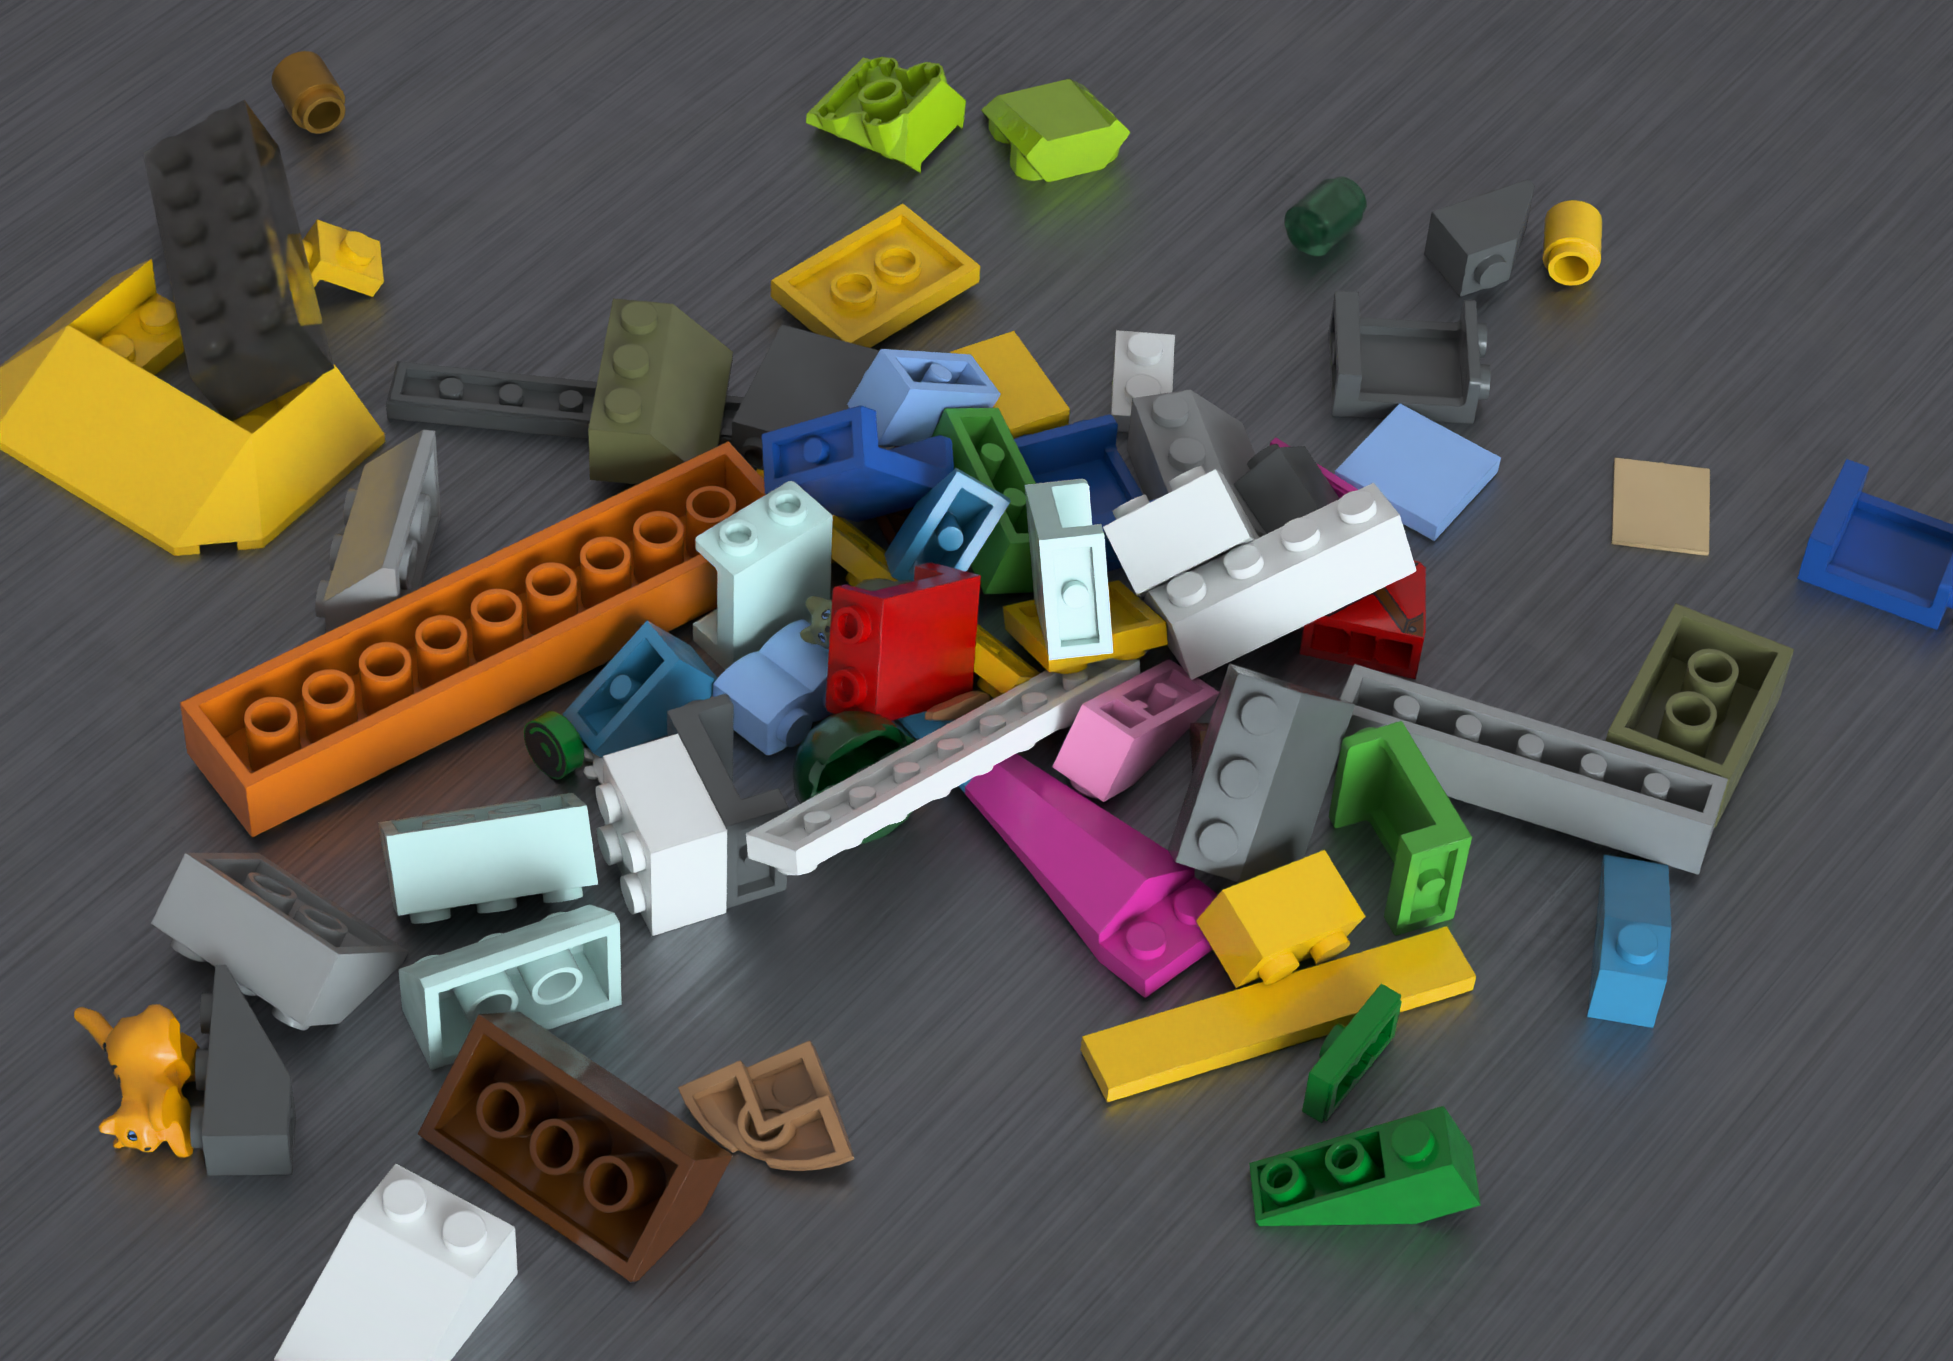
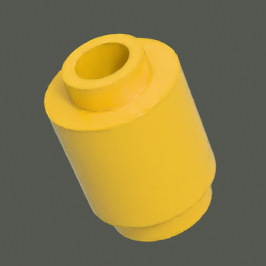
M1564 201L1550 208L1545 216L1543 263L1550 276L1560 284L1569 286L1583 284L1593 276L1600 265L1602 217L1594 206L1583 201Z

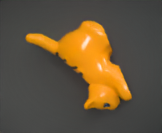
M161 1004L149 1005L137 1016L121 1018L114 1028L101 1013L85 1007L77 1008L74 1011V1018L88 1030L106 1052L107 1059L122 1092L120 1108L114 1115L107 1117L99 1124V1131L116 1136L113 1141L114 1148L126 1146L128 1148H137L143 1152H154L163 1141H167L173 1153L178 1157L186 1158L193 1154L194 1148L191 1147L190 1139L191 1108L188 1099L182 1095L181 1091L184 1084L195 1082L196 1051L200 1049L196 1041L185 1033H180L179 1021L170 1009Z

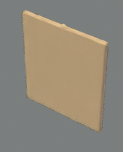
M1614 458L1611 544L1708 556L1710 469L1666 464L1663 462Z

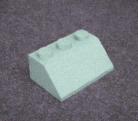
M574 793L378 822L393 907L398 916L410 914L411 923L414 924L448 919L451 917V907L470 904L477 905L478 913L510 910L517 907L516 897L540 893L543 894V901L546 903L574 900L583 897L582 887L598 884L587 805Z
M590 904L569 912L553 913L539 922L504 934H491L477 943L442 955H429L412 965L398 969L402 1011L430 1070L432 1071L454 1063L479 1014L521 1012L544 1029L550 1030L622 1005L620 922L615 913Z

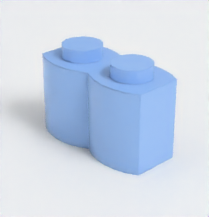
M804 619L792 622L779 630L759 651L750 653L734 662L713 683V697L727 694L734 705L733 730L765 755L777 753L787 746H796L807 736L813 722L822 720L832 714L825 707L829 649H825L821 645L805 642L801 638L800 632L811 625Z

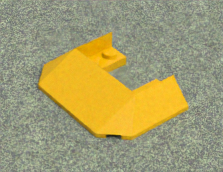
M152 259L111 277L0 365V450L174 556L200 554V545L237 542L238 550L264 548L385 443V433L335 364L313 383L294 372H290L233 421L156 377L155 375L203 336L201 318L157 293Z

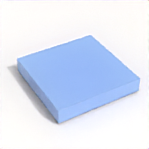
M1399 404L1335 470V475L1358 490L1374 483L1400 514L1402 524L1435 541L1498 473L1501 457L1412 409Z

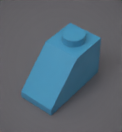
M955 468L915 504L884 555L891 576L899 581H914L915 566L930 562L967 571L1010 504V499Z
M647 620L562 715L573 724L581 739L593 754L602 758L605 755L666 736L667 711L682 707L694 700L710 698L713 695V683L717 680V677L689 644Z

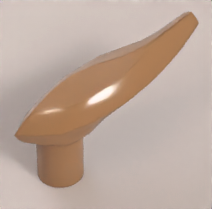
M981 691L966 692L931 707L925 713V720L937 722L954 721L991 701V696Z

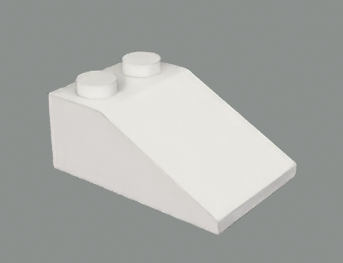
M395 1164L354 1214L276 1354L274 1361H451L518 1274L515 1227Z

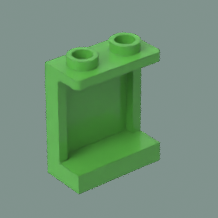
M1402 721L1378 728L1367 727L1345 737L1341 744L1328 817L1335 828L1360 821L1370 822L1392 859L1394 868L1384 912V918L1395 936L1453 919L1472 840L1471 834Z

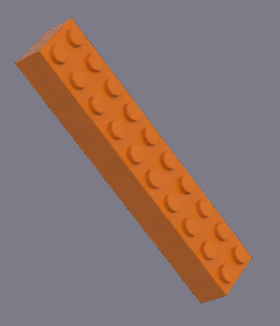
M729 441L180 702L187 753L253 838L612 660L647 620L669 632L717 608V570L696 551L695 539L701 533L765 496L764 479Z

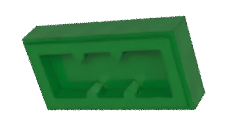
M1380 984L1347 1026L1338 1023L1333 1027L1321 1047L1319 1061L1309 1072L1302 1108L1303 1113L1320 1123H1323L1324 1120L1327 1121L1394 1038L1402 1003L1400 1000L1401 994Z

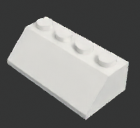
M1372 483L1359 490L1349 492L1339 500L1312 513L1293 519L1284 526L1245 545L1237 546L1228 553L1204 565L1173 577L1170 581L1148 591L1143 602L1166 621L1167 646L1189 678L1193 680L1416 572V567L1400 514L1379 488Z

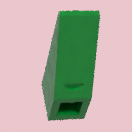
M1444 1106L1249 1163L1255 1220L1259 1226L1417 1224L1481 1205L1472 1146Z

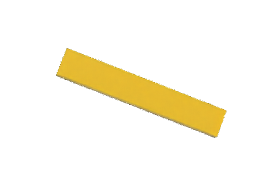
M1445 926L1293 972L1270 985L1260 982L1082 1036L1080 1050L1106 1102H1111L1328 1035L1338 1023L1347 1026L1380 984L1401 994L1400 1012L1472 991L1476 975L1449 928Z

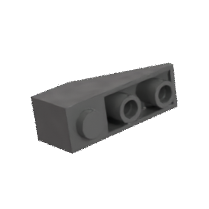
M215 965L213 992L202 993L200 1000L201 1033L210 1034L209 1048L197 1049L196 1089L205 1090L204 1106H192L191 1147L203 1148L207 1176L292 1175L296 1113L291 1076L227 966Z

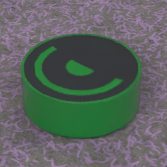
M548 711L526 724L524 728L526 748L536 766L547 776L553 779H561L582 766L584 760L583 743L576 728L566 717L557 712Z

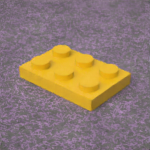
M902 203L772 279L771 298L813 333L871 348L979 283L980 265Z

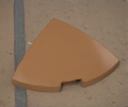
M810 1040L749 1067H746L740 1060L678 1087L684 1103L697 1122L713 1139L732 1153L741 1151L753 1158L767 1162L770 1168L791 1171L819 1170L838 1166L855 1159L816 1048Z

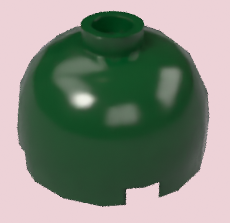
M844 711L827 717L809 731L798 747L793 764L795 796L801 804L912 744L915 740L901 726L879 714L875 715L863 711ZM912 812L907 814L903 821L889 824L864 838L861 844L887 836L906 821Z

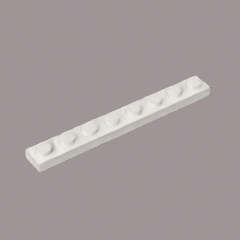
M1109 658L1088 663L1086 669L1077 673L1059 674L1048 672L1047 670L746 833L748 858L775 867L779 872L786 875H802L812 872L819 863L844 849L860 845L864 838L889 824L903 821L907 814L926 803L947 796L951 789L975 776L990 772L994 765L1018 752L1031 749L1035 742L1051 733L1072 726L1083 703L1139 675L1140 660Z

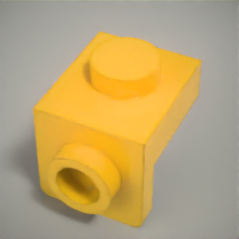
M318 219L304 239H297L293 243L287 257L286 268L291 273L293 296L303 300L307 299L320 279L374 297L384 283L380 241L369 238L363 233L349 231Z

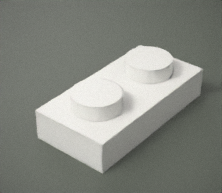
M1116 330L1111 415H1113L1118 424L1117 432L1129 433L1132 398L1172 392L1175 335Z

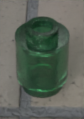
M1343 176L1325 179L1286 212L1284 223L1290 242L1297 249L1313 256L1326 254L1361 223L1363 213L1367 207L1366 197L1362 189L1353 180Z

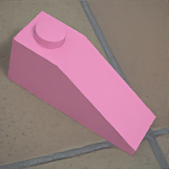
M1168 659L1083 703L1052 767L1069 778L1071 785L1080 793L1092 798H1099L1105 802L1133 786L1190 728V723H1195L1215 703L1220 692L1198 677L1191 680L1181 666Z

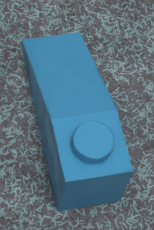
M1610 855L1603 856L1587 1017L1650 1028L1654 1027L1668 976L1671 939L1668 865Z

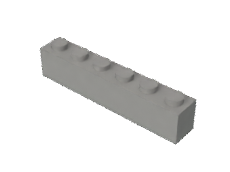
M1354 664L1340 697L1342 700L1355 704L1345 737L1367 727L1378 728L1402 721L1448 797L1699 875L1728 781L1727 778Z

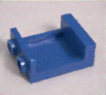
M861 405L762 434L765 494L788 481H793L829 513L854 522H861L914 507L923 496L954 470L952 440L942 435L889 450L878 447L876 410Z
M1111 414L1089 420H1080L1073 424L1034 434L1022 435L1014 439L1036 484L1073 479H1085L1088 482L1092 525L1101 524L1103 528L1105 525L1115 521L1116 518L1112 512L1114 509L1143 495L1117 450L1118 424ZM1104 531L1107 572L1123 568Z
M1846 459L1809 537L1797 579L1937 630L1947 607L1953 609V524L1862 492L1869 467Z

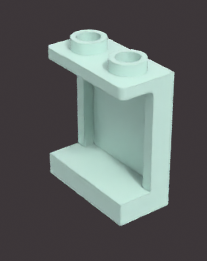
M1073 479L1025 485L1034 601L1049 660L1113 653L1104 531L1101 524L1092 525L1088 482L1085 479Z
M788 481L701 533L695 539L696 551L717 570V609L693 623V641L725 670L740 658L759 651L774 634L788 624L801 619L811 624L812 615L805 604L809 597L816 596L830 600L833 515L795 482Z

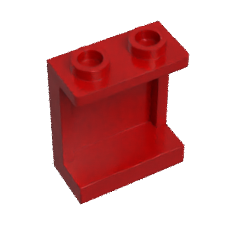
M930 562L915 566L913 582L875 591L850 585L834 587L825 703L827 711L834 714L844 711L870 712L893 721L928 711L937 704L972 691L981 575Z

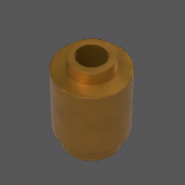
M310 51L296 52L285 57L276 66L272 74V86L299 127L307 129L311 133L321 134L331 131L341 123L346 111L345 95L318 54Z

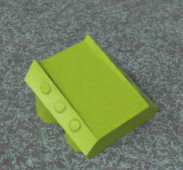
M863 57L807 113L806 123L842 139L854 142L861 147L873 150L889 160H894L921 173V163L956 126L963 129L966 100L948 85L944 69L939 63L924 62L908 69H903L899 67L895 58L878 57L868 59Z
M1071 79L997 95L981 109L982 113L989 119L988 129L993 138L1001 143L1011 144L1010 167L1015 175L1030 181L1044 179L1048 183L1102 170L1108 163L1118 157L1120 146L1130 134V131L1084 85Z

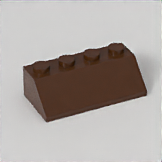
M521 1012L490 1013L477 1016L418 1132V1135L630 1282L639 1281L703 1214L733 1156Z

